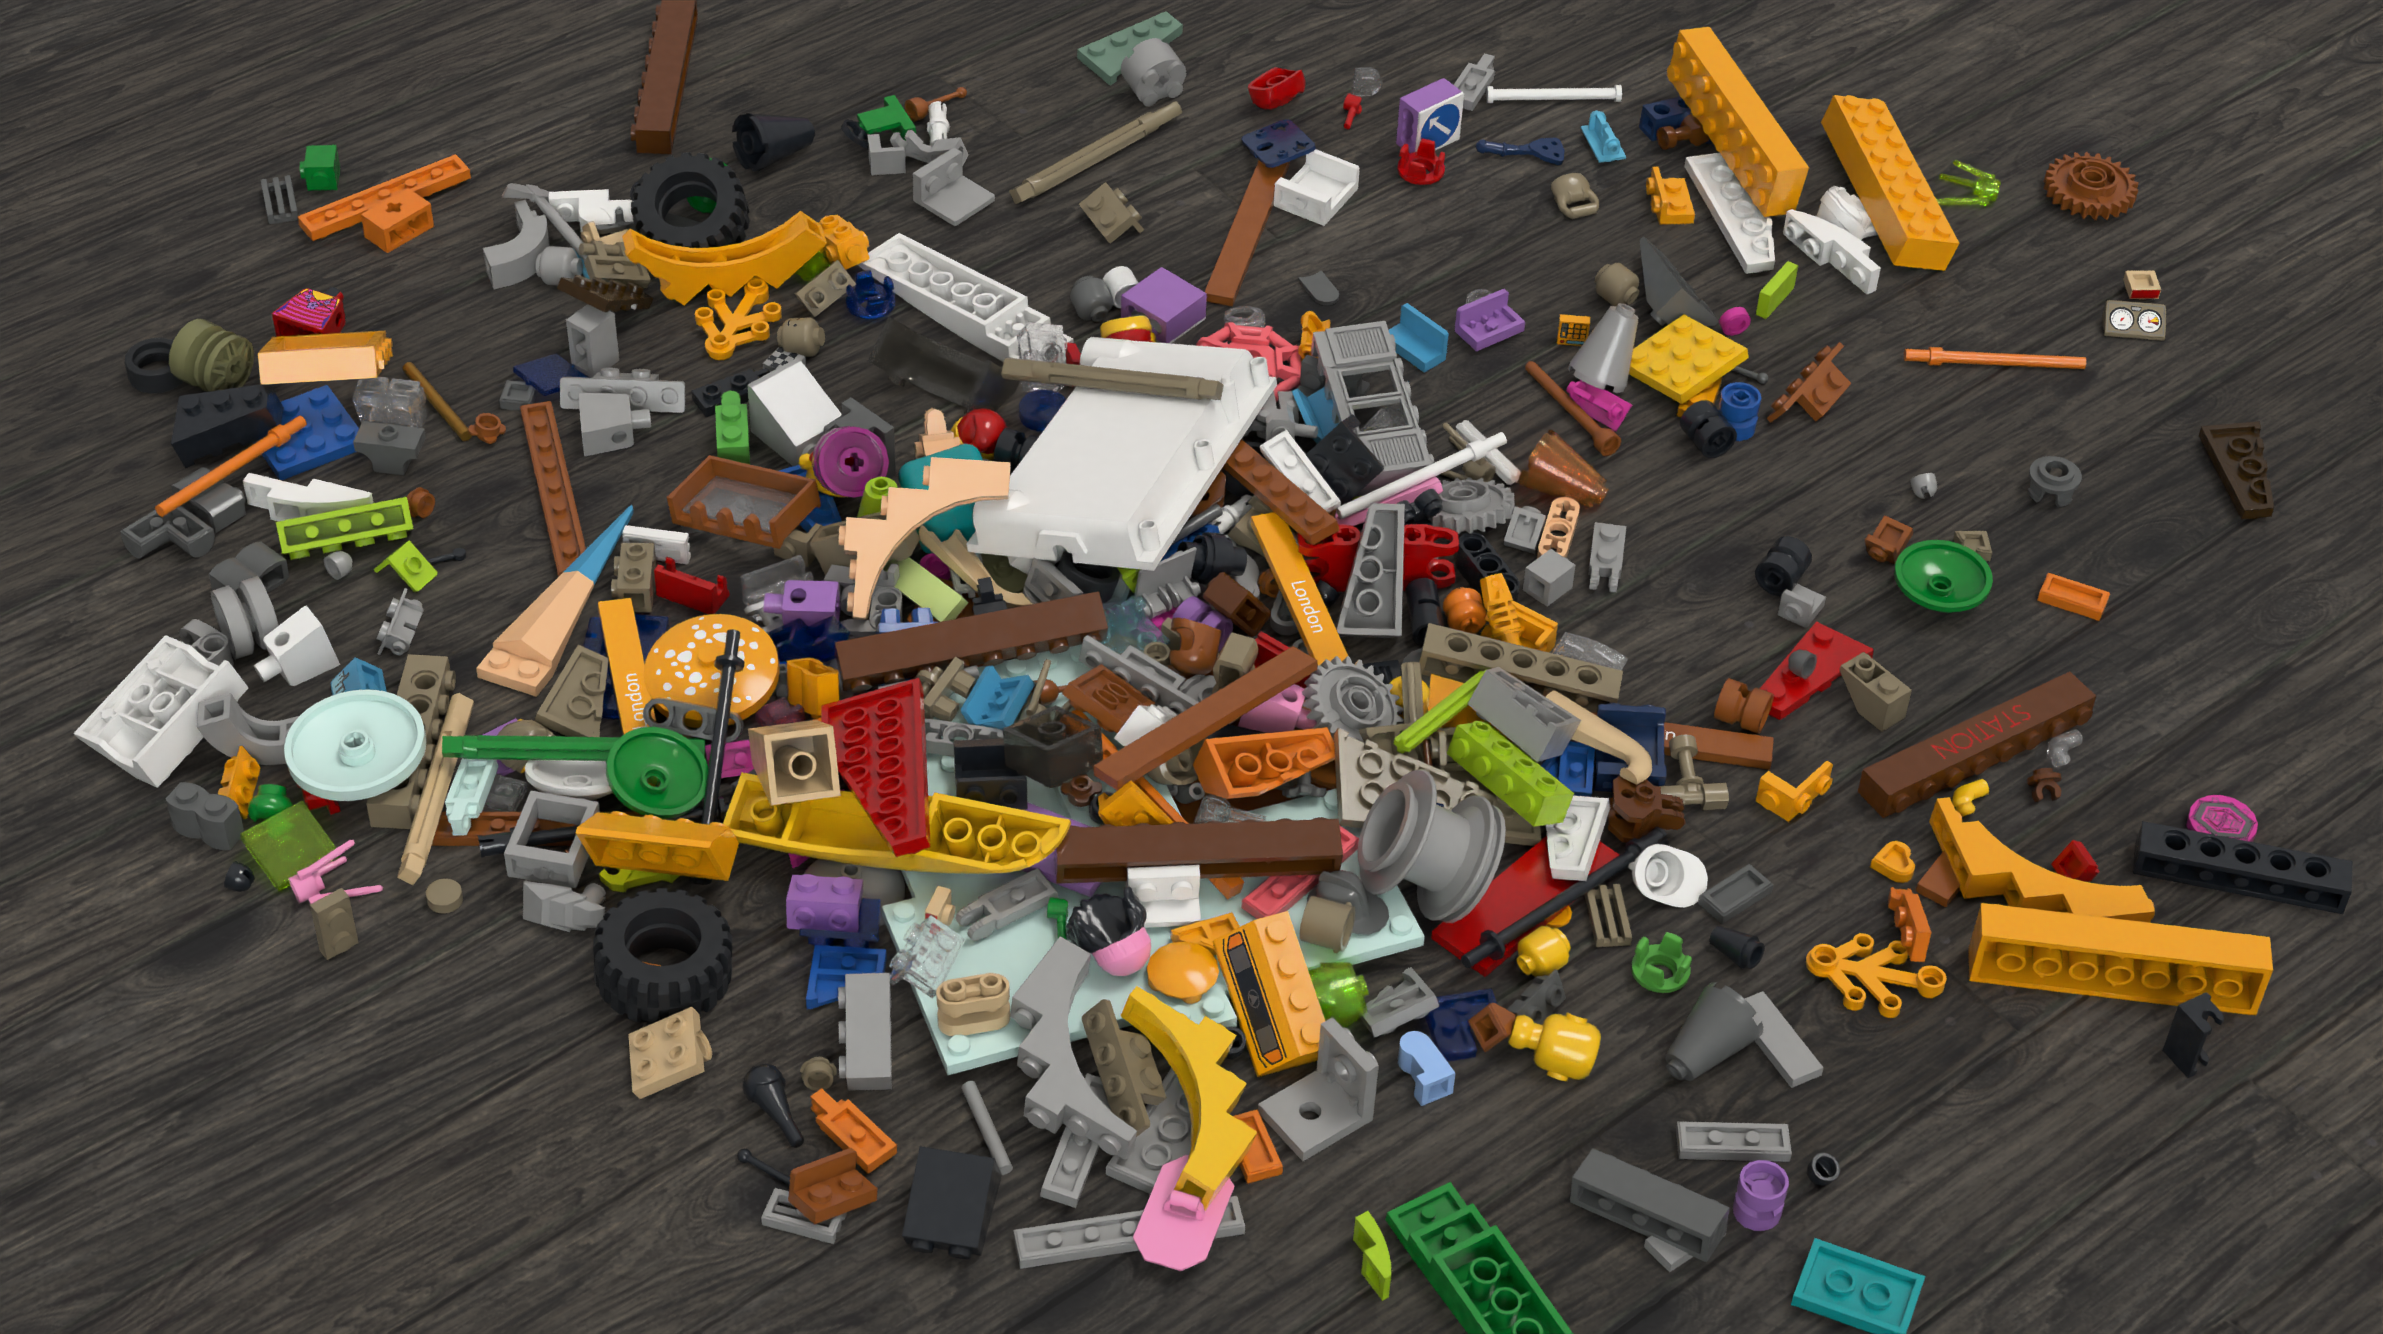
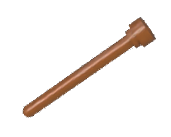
M1530 361L1525 365L1526 371L1593 437L1594 447L1603 456H1610L1619 449L1621 438L1612 429L1601 428L1535 362Z

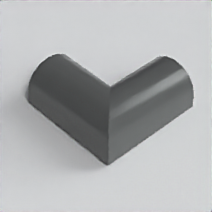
M182 506L164 517L159 516L156 510L120 531L125 547L138 559L168 541H172L193 557H201L210 551L215 541L214 529Z

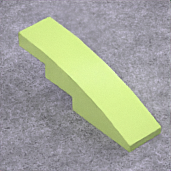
M910 557L902 561L888 560L883 568L887 572L891 563L898 564L900 577L894 587L899 589L906 598L920 608H930L932 617L939 622L956 619L969 603Z

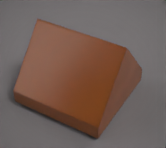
M1490 1003L1467 1020L1484 1052L1489 1051L1511 1035L1516 1014L1496 1003Z

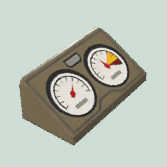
M2107 300L2102 314L2104 336L2164 341L2166 306L2163 304Z

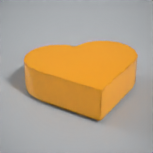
M1892 841L1886 844L1872 859L1870 868L1892 881L1905 883L1912 879L1915 864L1910 859V848L1900 841Z

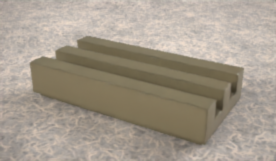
M1613 884L1612 889H1607L1606 885H1599L1598 890L1592 889L1584 894L1596 947L1631 945L1632 934L1620 884ZM1596 899H1601L1609 938H1604ZM1609 899H1613L1621 937H1618Z

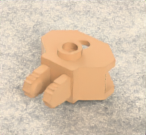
M931 407V409L925 411L926 413L923 417L925 419V433L919 434V442H914L916 459L960 445L959 437H954L952 431L946 430V421L941 410L939 411V409Z

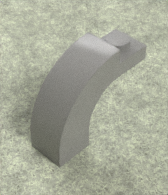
M526 200L514 202L517 227L520 231L519 235L506 243L483 248L486 273L493 289L514 285L536 273L537 255L550 246L546 216H537L535 210L530 211Z
M229 693L199 702L197 728L207 742L229 757L237 756L239 746H243L260 765L287 764L284 754L285 739L291 726L299 716L280 721L261 720L247 714L239 706L233 695Z

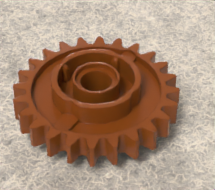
M2074 152L2073 158L2065 154L2063 160L2056 158L2054 164H2049L2044 179V190H2047V197H2053V204H2061L2060 210L2070 209L2071 215L2081 213L2083 219L2087 215H2091L2094 220H2097L2100 215L2108 220L2110 214L2119 217L2120 212L2126 214L2128 208H2133L2139 190L2137 189L2139 183L2134 181L2136 177L2134 174H2129L2130 168H2120V161L2112 163L2111 157L2102 159L2099 153L2095 157H2091L2088 152H2085L2084 156Z

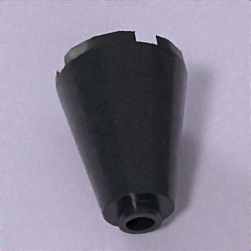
M746 113L739 115L732 126V133L736 132L737 141L732 142L736 157L742 167L745 169L751 168L752 171H760L811 145L815 137L814 126L805 117Z

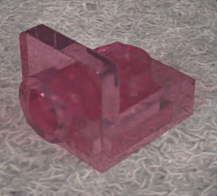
M785 697L767 704L755 712L756 720L762 727L805 721L804 708L800 704L792 706Z

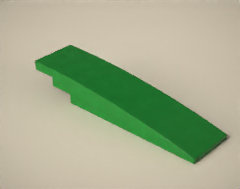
M1451 1182L1387 1212L1386 1222L1468 1334H1573L1497 1225L1490 1227L1473 1203L1467 1206Z

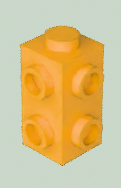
M837 214L825 216L818 222L822 226L827 244L818 254L821 253L831 264L838 260L844 269L847 270L870 259L867 251L869 241L866 234L856 229L851 222L845 221Z

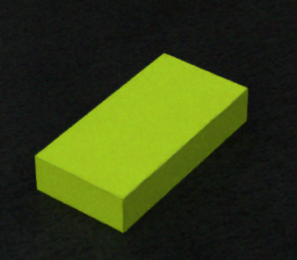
M1787 261L1760 291L1756 315L1767 319L1794 289L1798 265Z

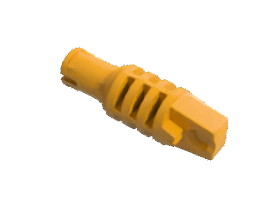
M1502 573L1480 579L1485 609H1487L1486 614L1490 619L1489 624L1492 627L1493 636L1500 641L1521 646L1518 635L1521 625L1518 623V615L1515 613L1516 608L1512 603L1513 598Z

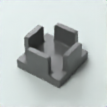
M851 397L842 402V415L824 426V434L834 428L844 426L868 429L880 438L887 449L889 465L886 477L891 478L896 475L894 427Z

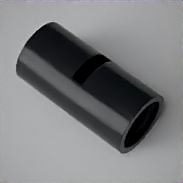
M1428 578L1415 579L1405 589L1413 640L1420 646H1423L1429 623L1444 627L1438 587L1433 580Z

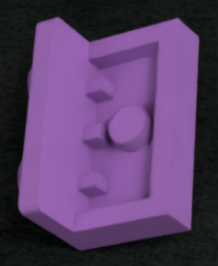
M1505 289L1489 294L1457 309L1455 332L1475 351L1521 333L1525 329V321L1507 305L1509 292Z
M811 874L792 875L786 899L787 928L857 933L859 928V909L863 895V879H851L844 876L837 878L820 877Z

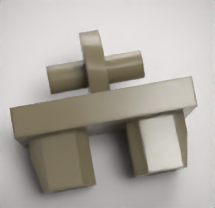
M836 260L794 294L814 318L855 286L856 283L841 263Z
M955 657L944 673L941 668L936 666L932 672L920 670L915 678H920L924 690L925 719L936 717L942 721L951 722L957 715L959 703L950 699L949 696L952 692H955L967 699L976 684V679L964 671V661Z

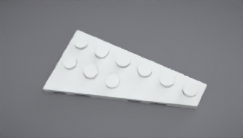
M1720 153L1686 157L1684 167L1744 272L1748 274L1773 270L1775 253L1774 240L1772 238V219L1770 217H1763Z

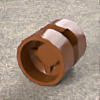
M1728 678L1719 695L1714 718L1729 724H1734L1738 721L1741 728L1760 734L1768 719L1774 694L1756 687L1749 691L1747 684Z

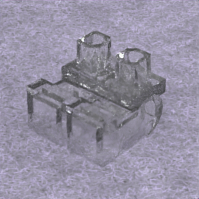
M386 377L359 379L352 400L361 424L363 421L424 428L428 413L425 406L426 395L424 388L420 385V381L392 378L390 383Z

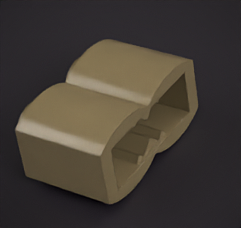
M1231 633L1228 636L1213 668L1216 684L1212 694L1255 669L1254 662L1258 655V646L1254 638L1236 633Z

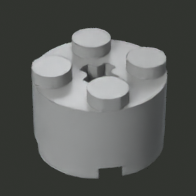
M1158 38L1145 40L1133 48L1134 53L1129 59L1126 56L1122 61L1121 74L1145 106H1152L1159 99L1165 97L1175 98L1182 93L1186 68L1167 42L1164 43Z

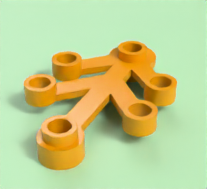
M754 277L744 286L745 296L733 314L726 305L725 292L723 290L712 289L707 293L708 305L715 309L725 325L721 332L713 323L712 309L701 307L695 311L696 324L701 326L708 336L705 341V349L711 358L726 360L733 355L736 346L756 340L763 341L769 338L770 328L767 322H776L781 319V306L778 303L770 302L763 306L762 312L747 316L754 305L763 304L769 299L768 284L763 279ZM751 327V331L736 334L738 330Z
M1865 933L1855 935L1853 940L1837 948L1828 944L1816 945L1808 952L1806 957V966L1812 974L1829 978L1844 995L1843 1004L1847 1009L1853 1011L1862 1009L1866 993L1862 988L1854 986L1845 974L1857 977L1880 1002L1878 1010L1881 1015L1887 1018H1894L1899 1015L1902 1001L1897 995L1892 994L1880 981L1917 988L1923 997L1935 998L1943 992L1947 979L1942 969L1931 965L1922 967L1918 974L1882 967L1890 962L1897 965L1904 964L1908 958L1907 949L1902 946L1901 941L1895 940L1887 948L1871 955L1874 940ZM1858 944H1864V945H1866L1867 947H1862V946H1860V945H1858ZM1853 955L1866 957L1858 962L1846 960ZM1850 997H1856V998H1858L1859 1000H1854V999H1851Z

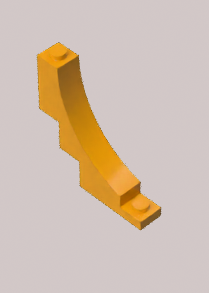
M1950 797L1938 798L1936 800L1929 823L1942 851H1945L1959 881V888L1964 899L2004 895L2008 906L2147 923H2150L2151 919L2154 918V904L2151 899H2148L2142 885H2102L2068 878L2051 872L2028 861L2006 847L1979 821L1962 823L1961 814L1955 810Z

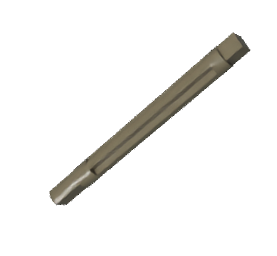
M1174 101L1152 113L1147 112L1030 176L1021 185L1009 191L1014 203L1017 204L1028 198H1035L1151 134L1160 125L1182 114L1180 105L1177 101Z
M1005 358L1001 372L1003 379L1198 400H1221L1224 387L1219 381L1206 380L1201 377L1016 358Z

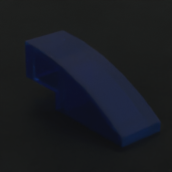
M833 615L810 626L798 618L767 632L776 647L779 664L787 665V661L795 659L814 658L821 662H827L836 658L835 642L848 640L850 631Z

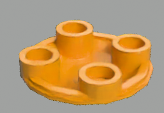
M1186 941L1169 943L1160 947L1150 957L1147 965L1148 985L1154 991H1160L1166 996L1182 999L1185 1003H1197L1201 1000L1202 994L1206 993L1216 983L1219 974L1217 959L1208 949L1199 944Z

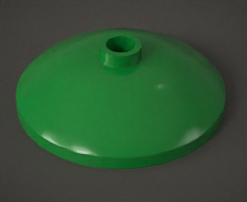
M1926 540L1907 547L1898 556L1894 569L1895 580L1900 590L1916 604L1937 612H1961L1980 605L1988 597L1993 583L1991 569L1978 553L1964 545L1945 540Z
M643 727L622 735L611 747L605 767L607 781L615 796L631 810L644 816L654 815L661 819H671L691 812L705 797L708 764L697 746L683 735L665 728Z

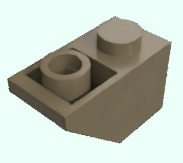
M1863 652L1840 666V673L1858 713L1877 729L1883 732L1906 717L1912 690L1868 654Z

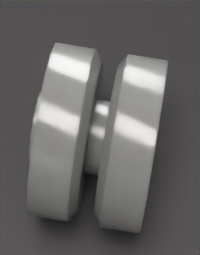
M258 576L239 583V598L234 589L229 585L211 591L212 605L221 633L228 637L232 657L235 660L253 654V637L258 646L266 650L267 648L263 642L264 637L279 626L272 602Z

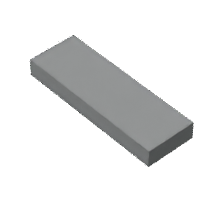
M1762 991L1745 998L1756 1011V1014L1752 1017L1756 1025L1758 1026L1762 1021L1764 1026L1763 1034L1755 1042L1789 1086L1793 1088L1822 1076L1824 1067L1767 995Z
M1677 1121L1676 1137L1679 1159L1790 1162L1792 1151L1788 1124Z

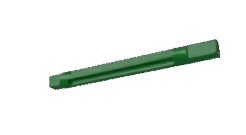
M442 736V756L493 760L606 761L611 747L620 737ZM687 738L697 746L705 758V739Z

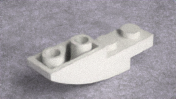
M1793 209L1787 211L1783 235L1819 266L1829 262L1864 293L1870 294L1876 291L1881 268L1869 258L1870 247L1848 231L1819 217Z
M248 473L243 480L247 504L269 509L270 518L274 521H283L373 503L372 493L317 479H312L307 487Z

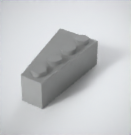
M1371 503L1368 507L1335 627L1339 637L1399 638L1402 636L1405 504Z

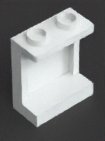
M1315 149L1313 152L1306 154L1305 165L1291 180L1280 177L1275 183L1274 206L1325 226L1358 190L1360 168L1358 165Z

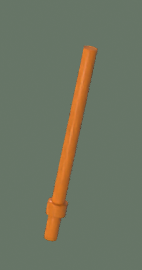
M1929 347L1928 350H1904V361L1927 362L1928 365L1941 366L1942 363L2068 369L2086 368V357L1943 351L1942 347Z
M297 416L285 425L279 424L272 428L263 439L156 505L155 510L157 514L164 517L274 446L280 447L290 441L291 435L307 426L306 420L302 416Z

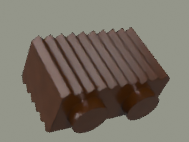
M1225 572L1219 573L1217 577L1213 578L1203 594V598L1220 613L1231 619L1232 623L1251 637L1256 636L1271 616V611L1261 601Z

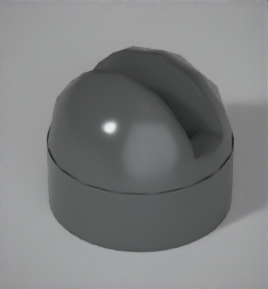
M1799 649L1794 651L1788 659L1789 669L1795 675L1806 679L1813 673L1817 657L1806 650Z

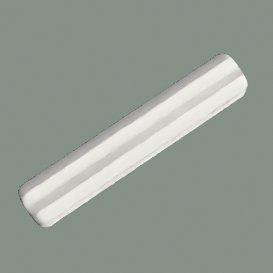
M1467 420L1456 425V432L1467 443L1477 439L1481 441L1487 439ZM1497 448L1487 452V456L1484 458L1495 466V473L1507 485H1512L1520 480V470Z

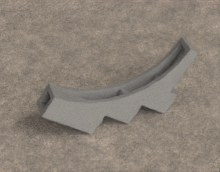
M1060 936L1012 997L1010 1017L1021 1027L1032 1029L1019 1046L1017 1066L1029 1077L1039 1078L1026 1095L1024 1116L1034 1126L1040 1129L1045 1128L1054 1134L1062 1124H1065L1074 1134L1081 1137L1085 1136L1099 1144L1100 1148L1106 1153L1117 1155L1127 1160L1134 1151L1137 1130L1114 1115L1094 1094L1081 1074L1071 1048L1068 1015L1074 997L1088 975L1091 954Z

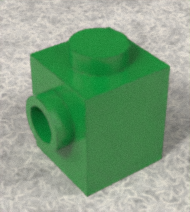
M337 145L307 146L305 161H300L301 179H306L308 191L337 190L340 175Z

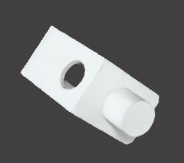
M304 606L264 637L263 642L270 656L256 663L254 668L263 682L280 673L290 686H296L339 666L340 663L322 624L310 609Z

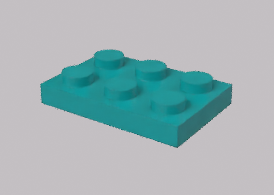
M1814 1238L1791 1305L1873 1334H1906L1925 1276Z

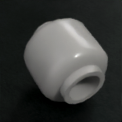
M549 246L537 255L536 273L547 285L558 286L561 277L574 279L575 275L581 276L582 259L578 258L576 251L571 247Z

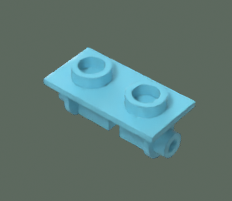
M1598 110L1593 111L1590 115L1589 125L1581 126V130L1598 162L1626 159L1619 139L1615 137L1608 122H1606V115Z

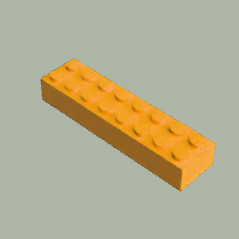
M1710 27L1679 30L1677 41L1673 46L1671 63L1667 68L1668 80L1672 82L1680 97L1691 109L1692 115L1703 125L1704 132L1709 136L1716 150L1720 152L1729 169L1733 171L1763 217L1785 215L1788 210H1796L1809 170L1808 165Z
M1834 95L1821 124L1893 265L1945 271L1959 245V241L1885 102L1876 98L1863 99L1851 95Z
M1981 903L1968 949L1969 981L2172 1006H2178L2207 992L2211 996L2210 1000L2220 1011L2255 1016L2273 972L2270 937Z

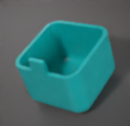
M961 444L905 463L899 470L898 480L901 488L929 490V486L923 485L924 466H930L931 457L983 461V458L975 446ZM975 502L957 506L934 516L922 526H925L929 532H934L941 542L948 540L956 529L960 530L968 542L976 531L973 523ZM919 540V544H920L921 549H922L924 552H926V553H929V554L932 553V552H931L925 545H923L922 542Z

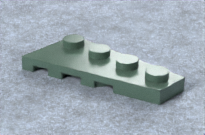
M1165 11L1077 49V59L1111 86L1117 81V76L1121 74L1122 61L1126 56L1128 59L1134 53L1133 48L1137 44L1152 38L1161 39L1162 42L1169 44L1182 34L1183 24Z

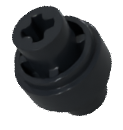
M1204 532L1196 536L1193 542L1182 541L1177 548V552H1184L1196 547L1191 576L1200 584L1208 585L1213 578L1222 572H1225L1228 576H1242L1247 566L1245 548L1233 546L1232 541L1221 533Z

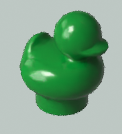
M274 784L259 785L258 795L249 801L248 814L254 822L258 819L272 820L267 826V835L274 842H283L290 837L293 830H296L295 825L287 822V819L292 816L294 811L292 801L286 797L287 788Z

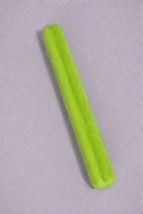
M1479 671L1396 736L1393 744L1397 746V752L1403 754L1412 751L1466 708L1485 671Z

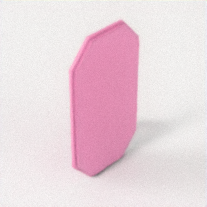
M1189 1155L1180 1157L1162 1166L1133 1236V1240L1144 1261L1178 1271H1183L1206 1260L1234 1190V1184L1229 1178L1206 1211L1201 1203V1197L1174 1190Z

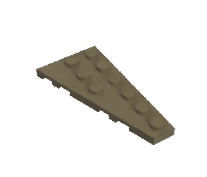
M1337 728L1334 733L1337 806L1340 826L1362 828L1374 802L1389 785L1397 782L1413 770L1423 769L1428 771L1434 778L1437 791L1436 805L1451 811L1457 804L1471 796L1479 795L1485 797L1491 805L1498 807L1502 811L1506 827L1505 843L1535 846L1541 841L1540 826L1533 827L1498 796L1478 789V784L1468 780L1466 783L1450 778V773L1401 753L1394 755L1378 748L1379 744L1366 740L1364 743L1348 736L1349 732Z

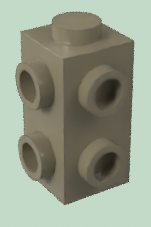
M621 543L620 556L614 557V575L618 576V578L612 579L611 582L612 599L631 598L634 612H652L655 588L654 569L657 567L654 543Z

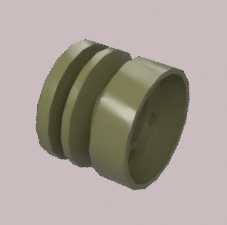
M195 319L188 322L175 337L169 352L171 373L176 378L190 385L199 386L205 392L243 387L250 376L254 364V350L249 340L236 335L232 331H226L221 326L205 319Z

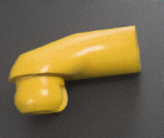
M1979 779L1960 786L1954 791L1952 803L1956 810L1960 812L1961 817L1975 812L1972 800L1989 794L1987 782L1984 779Z

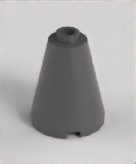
M1712 982L1702 991L1665 1055L1666 1068L1674 1078L1680 1081L1683 1079L1692 1081L1756 1041L1763 1034L1764 1026L1762 1021L1757 1026L1752 1018L1756 1014L1754 1008L1732 988L1725 985L1720 990L1715 988L1717 982Z

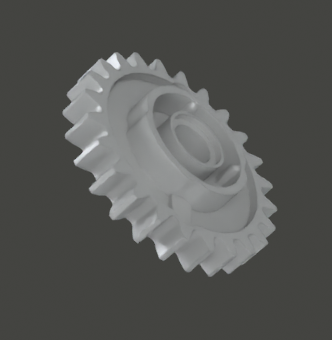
M1468 477L1466 480L1455 478L1451 482L1443 480V484H1441L1443 492L1438 494L1442 499L1443 509L1436 516L1429 518V520L1432 522V526L1449 528L1458 532V534L1463 531L1471 534L1473 530L1477 529L1484 532L1485 527L1496 528V523L1505 524V519L1512 518L1515 508L1514 493H1511V488H1504L1503 483L1495 485V480L1484 482V478L1476 481L1472 480L1471 477Z
M1335 656L1331 661L1326 659L1321 665H1318L1317 670L1311 673L1310 677L1304 682L1307 687L1302 692L1308 698L1303 703V706L1311 709V712L1306 717L1307 719L1315 720L1317 723L1313 729L1328 727L1333 741L1337 728L1349 732L1348 736L1364 742L1359 729L1403 724L1404 719L1398 716L1403 711V708L1395 704L1400 697L1390 693L1393 687L1392 684H1384L1382 682L1384 674L1374 675L1372 665L1365 669L1362 660L1359 659L1353 664L1349 656L1343 661L1338 656Z

